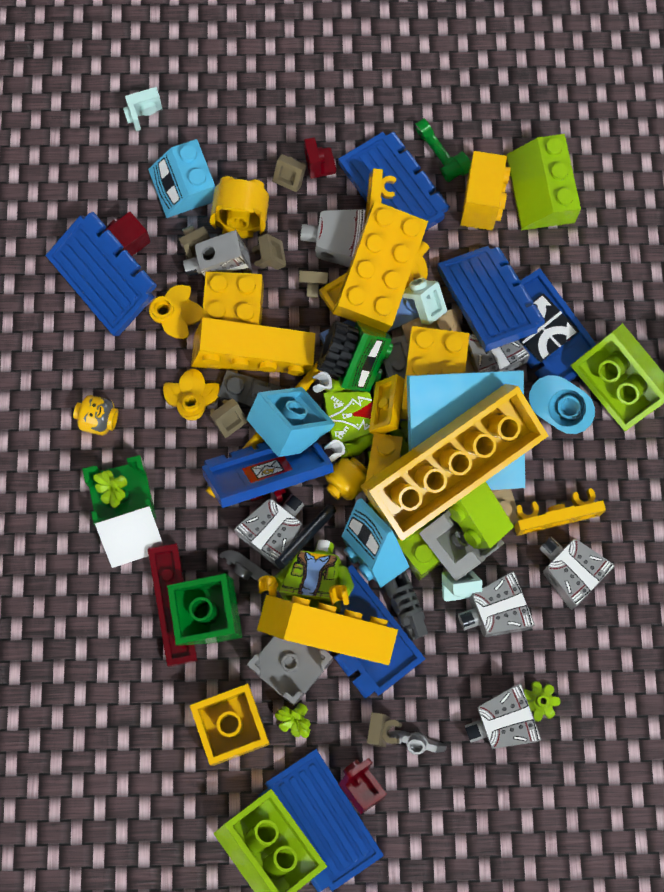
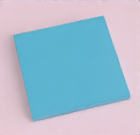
M524 371L407 375L408 450L410 451L504 384L518 386L524 395ZM525 454L486 481L491 490L525 488Z

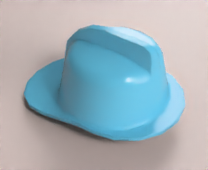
M547 375L539 378L532 385L529 392V403L533 411L558 430L566 434H578L585 431L592 424L595 417V406L592 399L586 392L567 379L557 375Z

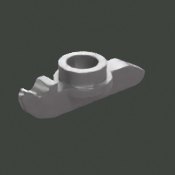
M227 550L220 554V558H226L228 565H231V563L236 565L233 571L245 580H248L251 576L258 581L260 577L270 575L239 552Z
M395 730L389 733L391 738L400 740L399 744L401 742L406 743L409 752L415 755L422 754L425 750L434 753L445 752L447 748L446 744L428 739L420 732L409 733Z

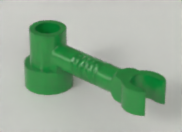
M425 118L415 123L418 127L415 129L418 135L428 143L444 165L440 168V171L447 182L460 175L465 176L469 173L471 161L463 151L454 157L450 156L435 136L434 131Z

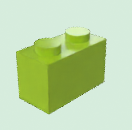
M486 481L448 508L451 513L450 517L458 523L464 532L466 542L474 549H491L514 528V525Z

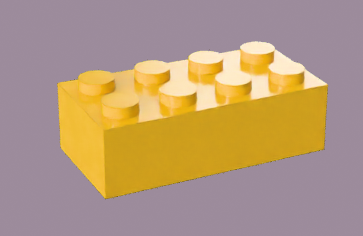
M374 201L368 212L332 314L353 322L358 321L387 333L396 317L428 221Z

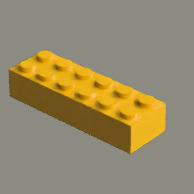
M504 384L360 487L380 518L392 529L395 537L403 541L549 435L520 388L516 385Z

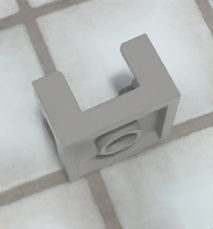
M448 510L419 534L454 580L458 581L481 564L486 557L500 548L504 542L500 539L491 549H474L466 542L464 532L458 523L450 517L451 513Z
M273 637L259 655L257 653L254 655L247 666L295 707L331 664L333 656L324 649Z

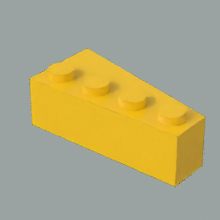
M266 594L257 631L315 648L385 665L390 664L398 629L388 627V620L370 616V620L365 621L362 620V613L345 609L344 615L336 613L337 607L319 602L318 608L309 606L311 600L292 596V600L289 601Z

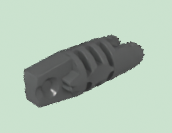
M405 570L396 577V581L395 579L384 585V588L391 599V605L398 616L397 619L401 627L405 628L409 638L413 641L427 635L428 631L424 622L423 610L419 606V600L415 591L412 590L413 586Z

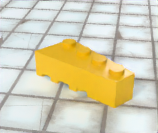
M202 317L193 338L191 367L284 372L293 376H302L307 374L314 366L316 333Z

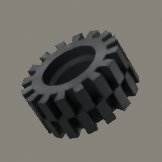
M337 320L333 322L328 335L325 337L322 351L319 354L318 370L336 377H342V374L345 373V369L349 365V360L352 359L353 350L356 348L355 344L358 341L359 334L358 328Z

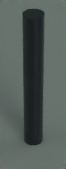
M327 504L275 560V564L279 568L284 569L336 513L335 507Z

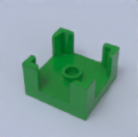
M141 455L127 458L128 465L107 469L112 472L114 479L120 475L127 479V485L121 488L125 492V498L120 501L116 508H112L110 503H103L100 499L103 493H98L95 488V484L98 483L94 480V475L106 470L100 471L98 466L82 469L85 483L90 490L94 511H91L94 526L95 523L150 506L153 517L156 519L146 467Z

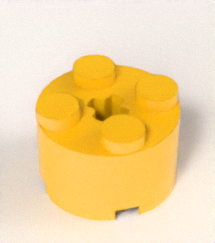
M230 176L222 177L220 183L214 189L210 215L212 227L216 229L217 225L222 228V234L236 230L241 238H251L254 232L259 230L260 234L263 233L266 227L269 195L264 189V183L256 179L247 181L234 179Z

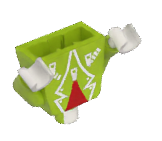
M326 372L314 375L313 379H318L321 384L313 386V391L316 393L323 390L326 391V393H323L325 413L335 423L334 427L329 431L331 442L324 447V449L333 450L334 454L329 459L334 462L339 457L345 458L361 455L372 445L373 434L369 432L373 405L370 392L342 388L339 381L331 378Z

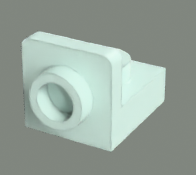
M157 87L125 96L128 105L123 108L128 124H134L136 131L141 130L138 116H149L162 109Z
M425 278L415 279L409 283V286L403 293L402 298L414 299L421 324L430 325L447 312L438 281H428Z
M472 570L458 581H455L448 571L442 572V598L446 602L468 599L472 593L482 592V580Z

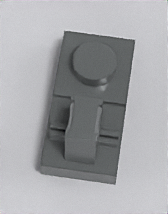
M227 370L218 399L229 401L233 398L240 406L251 409L258 392L281 390V386Z

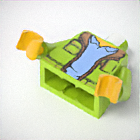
M318 540L314 552L300 551L294 560H291L279 573L274 576L265 575L258 580L260 594L264 591H269L270 596L276 597L277 591H279L283 599L291 601L292 596L311 600L309 606L318 608L319 602L337 607L336 612L341 611L342 601L344 605L349 604L348 597L354 589V583L348 568L342 565L339 556L332 554L334 544L328 540Z

